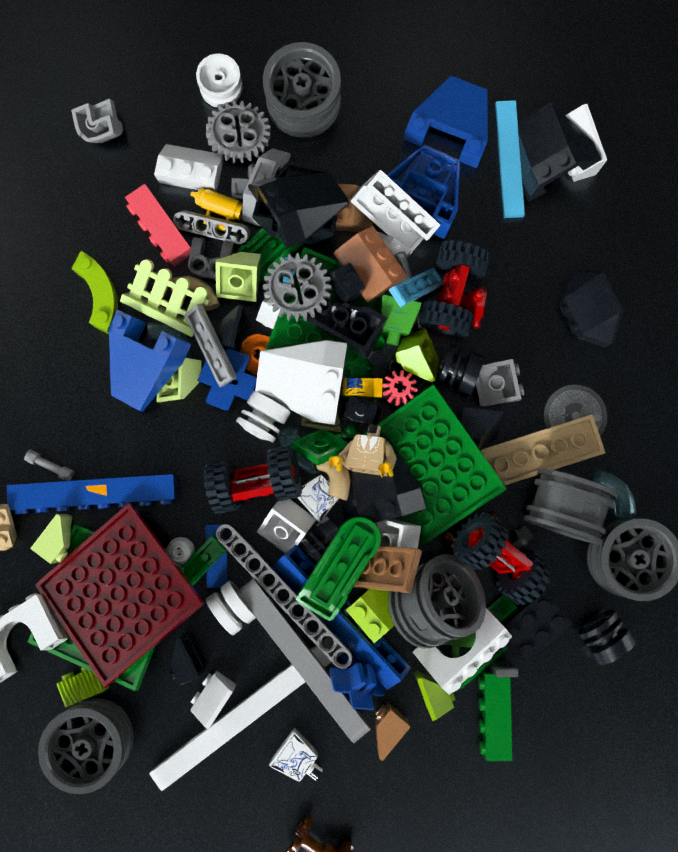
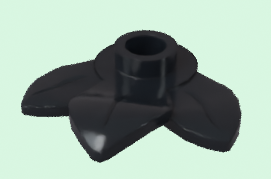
M385 340L382 350L371 352L368 360L375 367L371 374L373 378L385 380L386 376H392L394 371L392 369L393 363L398 367L395 371L397 376H399L401 370L404 371L402 365L396 360L398 346L387 344V340Z

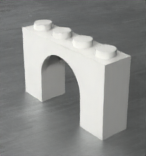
M34 593L25 598L26 601L24 603L11 607L7 614L0 616V683L18 672L7 649L8 634L17 623L22 622L30 628L41 651L51 650L68 639L62 624L41 594Z
M486 608L484 621L476 631L475 643L465 655L458 658H449L444 656L437 647L430 649L417 647L413 654L440 687L450 695L452 692L457 691L468 677L473 676L484 662H488L498 649L504 647L512 635Z

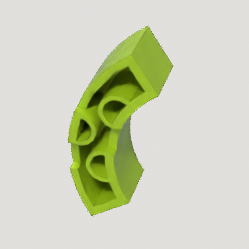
M80 251L71 269L83 277L91 289L93 311L89 323L109 334L110 324L118 310L119 298L116 288L106 271L93 258Z

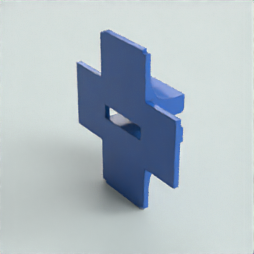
M230 348L226 350V355L236 373L237 378L233 381L238 382L237 385L228 383L223 387H219L207 360L197 380L212 386L205 402L225 411H229L235 396L248 401L257 382L256 377L245 373L250 357Z
M340 655L342 664L347 663L349 660L348 655ZM353 656L352 662L348 667L343 669L329 668L334 692L349 693L353 709L374 710L371 695L385 696L383 685L376 679L372 664L364 666L356 656Z

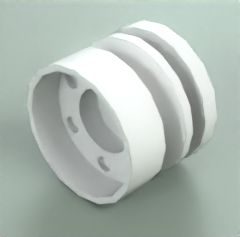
M253 391L247 401L253 408V411L242 410L241 413L249 418L245 420L238 417L236 422L245 431L257 438L274 443L276 438L269 434V431L271 430L279 434L280 430L273 424L275 422L285 424L291 412L263 394Z

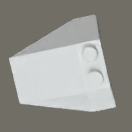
M323 340L261 351L255 391L314 422L334 425L347 343Z

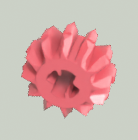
M403 370L400 371L399 376L393 371V379L386 376L385 380L388 383L382 384V388L389 389L383 392V396L391 395L388 402L390 403L393 399H396V406H399L400 399H402L404 405L407 404V398L410 400L414 399L411 393L417 392V388L411 387L417 383L416 380L409 381L412 376L410 373L407 374L406 378L403 377ZM398 383L402 384V388H405V391L402 390L399 393L398 389L394 388V385L397 387Z

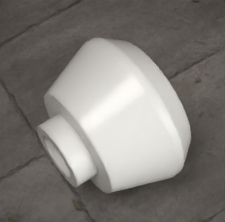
M177 537L169 543L167 552L177 565H183L195 553V547L188 538Z

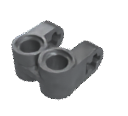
M194 237L188 261V267L195 278H207L216 281V273L214 272L216 260L234 254V243L223 242L220 257L207 258L203 256L205 239ZM197 264H204L203 269L195 270Z

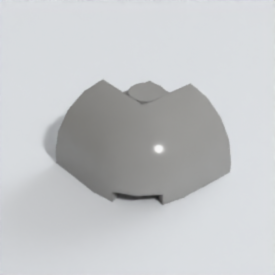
M111 99L93 106L86 103L71 110L75 129L78 135L87 142L103 143L120 136L123 132L122 122L117 118L114 101Z

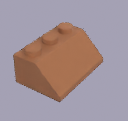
M373 226L357 233L334 252L340 264L350 262L365 286L362 296L367 303L389 293L390 288L403 282L407 277V274Z

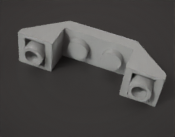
M272 148L259 156L243 193V221L260 226L252 218L256 199L249 190L248 185L265 178L274 177L276 172H280L287 164L291 156L290 153Z

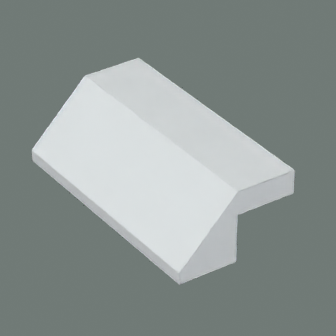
M381 170L365 182L350 200L352 204L388 236L396 238L411 249L410 254L423 239L427 241L440 226L434 218Z

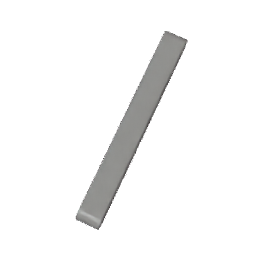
M227 524L221 525L216 532V537L221 544L335 666L342 669L348 667L352 662L353 656L347 646L315 612L303 606L304 614L301 617L296 616L293 613V609L297 604L301 605L296 601L297 593L236 528ZM226 529L232 531V536L228 540H225L222 535ZM243 543L246 546V552L243 555H239L236 549L239 544ZM257 558L261 565L258 570L254 571L250 564L253 559ZM268 574H272L275 577V582L271 586L265 583V577ZM282 589H286L289 592L290 596L287 601H282L279 598V592ZM315 620L319 624L317 632L309 631V621ZM325 636L332 637L334 644L331 648H326L322 644ZM340 652L347 653L349 657L348 662L344 664L338 662L337 654Z
M253 578L237 590L238 595L348 738L355 743L370 731V726L358 710L352 708L351 701L345 693L334 692L330 674L262 586Z

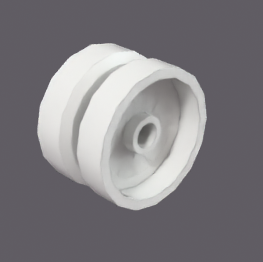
M213 54L201 61L197 68L196 77L204 100L213 107L221 106L222 108H225L226 102L230 106L233 105V101L237 102L241 97L243 85L239 66L235 60L228 55Z
M229 580L221 587L222 595L214 592L206 598V603L225 630L231 635H235L243 628L241 620L249 624L256 617L238 595L237 590L239 588Z

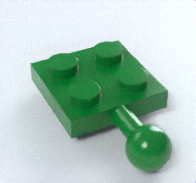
M353 424L347 425L344 432L337 435L320 429L292 441L291 448L293 447L295 452L314 464L321 465L329 461V458L332 456H338L349 444L344 440H354L355 435L360 434V430Z

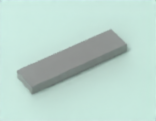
M197 304L184 315L219 387H223L236 379L237 376L203 305Z

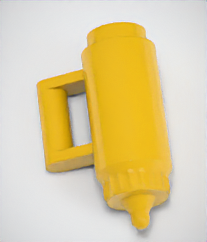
M200 188L198 192H191V196L195 198V204L207 210V216H210L211 212L227 217V221L241 219L243 210L241 201L210 189ZM222 224L217 225L216 229L226 232V228Z

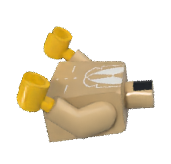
M369 425L367 435H355L354 440H351L338 456L329 458V467L332 469L336 465L337 471H341L344 464L348 470L353 472L375 474L381 477L388 476L389 474V477H393V468L397 458L392 445L385 438L379 437L381 427Z

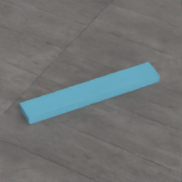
M516 100L496 101L495 110L503 217L520 218L524 217L525 212Z

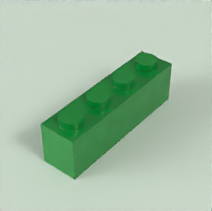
M490 670L482 671V676L478 678L479 689H482V698H479V710L482 711L483 719L479 720L480 733H483V741H480V754H483L486 761H512L510 677H496Z

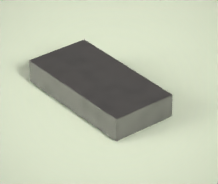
M492 662L490 664V671L496 677H518V669L510 662Z

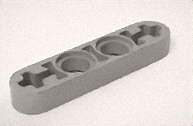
M187 210L179 211L173 217L175 227L183 231L235 244H243L250 237L249 228L240 223ZM184 216V220H193V222L182 224V220H179V218ZM201 219L206 222V230H201L198 227V220ZM218 224H222L226 228L224 235L217 232L216 227ZM242 230L241 233L245 236L240 239L238 234L233 233L230 235V232Z

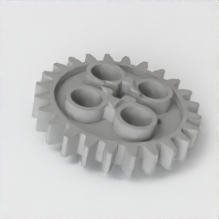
M233 101V106L226 102L224 109L218 106V112L212 111L213 117H208L209 124H206V138H208V145H212V151L218 150V157L224 154L225 161L232 157L233 163L236 162L237 158H240L241 163H243L246 157L251 161V155L258 158V151L264 153V146H268V140L270 139V125H268V118H264V112L259 113L258 107L251 109V103L244 106L243 101H241L240 105ZM235 117H238L241 147L238 146Z
M299 253L296 254L295 259H292L291 255L288 254V260L286 261L280 257L281 264L273 262L274 270L268 268L270 276H264L267 284L263 285V289L268 290L264 293V297L270 298L267 301L268 306L274 304L272 311L280 310L279 317L287 314L288 321L292 316H295L296 322H298L299 316H302L307 321L308 314L314 318V311L316 310L321 313L322 308L320 305L327 306L325 299H330V294L326 292L331 290V285L327 284L330 282V277H324L327 274V269L321 270L322 263L315 265V258L308 261L307 254H305L303 259H300ZM292 270H294L296 273L298 286L300 287V294L303 300L302 305H300L297 290L296 288H294V279L291 273ZM302 272H308L310 277L303 279L299 275ZM281 277H288L290 281L283 284L279 282V279ZM312 291L316 296L309 299L305 297V293ZM288 296H292L295 298V301L291 304H288L284 301V299Z

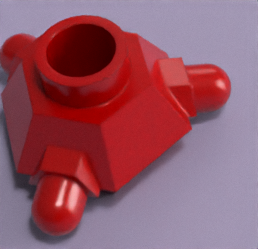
M484 286L469 290L468 294L463 293L460 301L462 309H467L473 313L472 327L474 329L480 328V319L484 316L488 291Z

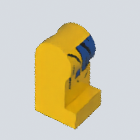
M343 378L342 395L381 398L383 379Z

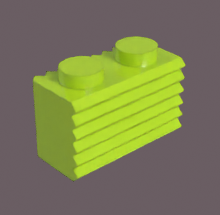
M83 667L81 668L82 672L74 675L72 671L61 676L62 681L56 683L65 707L107 690L109 686L103 687L95 673Z

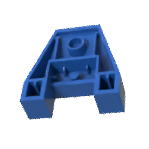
M450 76L412 113L405 130L404 140L418 146H423L431 126L466 140L459 160L464 164L477 168L488 142L487 89Z
M424 144L388 173L387 176L440 224L433 234L445 239L458 211L460 160Z
M117 310L109 327L111 396L143 412L183 364L191 344L161 331L156 345L152 349L138 342L146 322Z

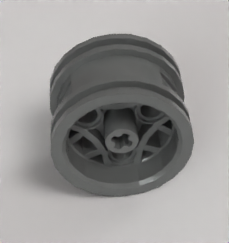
M297 42L283 46L269 58L264 68L263 87L267 110L275 126L288 135L300 138L313 137L329 129L335 122L341 105L340 70L332 55L318 45ZM284 88L283 92H278L277 89ZM320 90H325V91H327V93H325V94H320V93H318V92H319ZM294 105V106H296V108H295V109H292V108H290V107H288V106Z
M538 469L537 474L541 477L540 479H535L534 482L538 486L532 505H527L526 510L529 511V515H524L523 520L561 535L602 545L603 540L600 539V535H605L606 530L603 528L608 508L613 509L615 504L611 499L617 498L618 493L606 486L584 478L549 469Z
M616 519L609 521L603 525V528L606 530L605 535H600V539L603 540L602 545L589 543L587 564L590 573L596 583L611 594L636 601H651L669 593L678 582V540L666 526L657 521L649 519ZM626 532L628 538L621 541L620 534ZM645 536L649 539L647 547H644L642 543ZM611 551L616 553V559L613 562L609 559ZM618 573L625 578L621 583L616 580ZM642 573L646 575L644 583L639 581V576Z
M439 555L427 560L421 566L419 565L411 594L389 591V612L395 627L406 641L419 648L430 649L445 644L450 640L474 634L484 621L486 600L481 582L474 570L454 555Z
M104 698L82 700L57 715L44 729L39 741V764L45 777L59 790L70 794H86L102 788L121 769L133 748L134 733L128 715L120 706ZM76 717H83L85 723L77 725ZM99 723L104 725V727L106 728L105 733L101 732L98 729ZM63 735L70 738V744L64 743ZM109 745L114 747L113 754H108ZM90 761H93L97 764V770H94L90 767Z

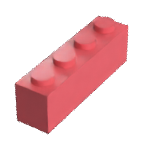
M145 184L125 197L129 203L126 207L133 216L137 214L140 218L137 221L144 232L146 230L150 232L151 236L148 238L155 248L159 246L163 252L160 255L166 263L171 262L175 267L189 257L190 246Z

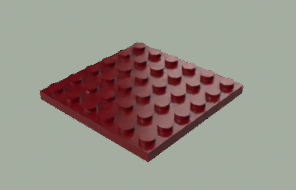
M131 503L124 506L35 584L103 687H108L205 604Z

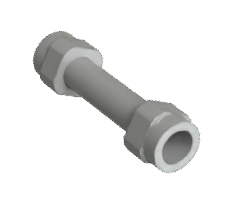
M31 449L28 450L24 457L25 461L33 465L38 464L58 474V477L63 480L70 481L74 475V471L66 466L61 467L41 457L40 453Z

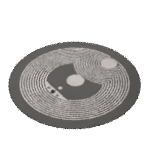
M568 385L558 389L550 396L544 409V421L548 429L592 414L601 436L607 424V410L601 397L592 389L582 385Z

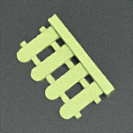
M149 259L143 260L140 265L136 264L134 269L137 270L134 282L128 284L127 288L130 291L122 294L120 302L193 337V331L186 317H182L179 314L185 316L184 314L197 304L208 305L210 299L207 298V288L200 286L194 292L189 289L190 281L188 278L182 277L177 282L171 280L172 272L167 268L161 269L157 274L153 272L154 264ZM150 277L155 279L151 292L146 290ZM168 286L174 289L169 301L163 299ZM186 295L192 297L188 310L181 308Z

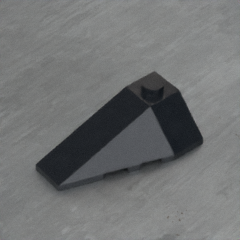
M305 295L309 299L314 298L313 296ZM325 299L327 306L320 305L322 308L321 313L315 310L314 318L310 314L307 315L308 323L335 341L347 343L346 348L365 359H368L378 343L388 319L369 307L336 303Z

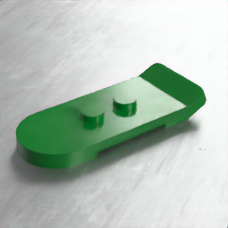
M261 228L235 253L261 254L259 284L265 281L264 276H270L268 268L274 270L273 262L281 264L280 257L285 260L288 254L292 256L304 243L287 249L280 238L270 236Z
M352 517L346 520L340 526L307 581L298 592L296 601L324 619L333 620L380 546L381 536L378 527L365 517Z

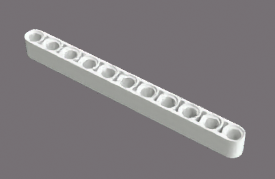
M327 636L322 640V644L326 648H331L334 641L332 637ZM317 645L310 649L324 667L331 663V660ZM344 652L338 653V654H337V658H338L341 654H343ZM290 664L212 723L209 729H204L149 772L150 776L161 791L305 683L304 679L294 666Z

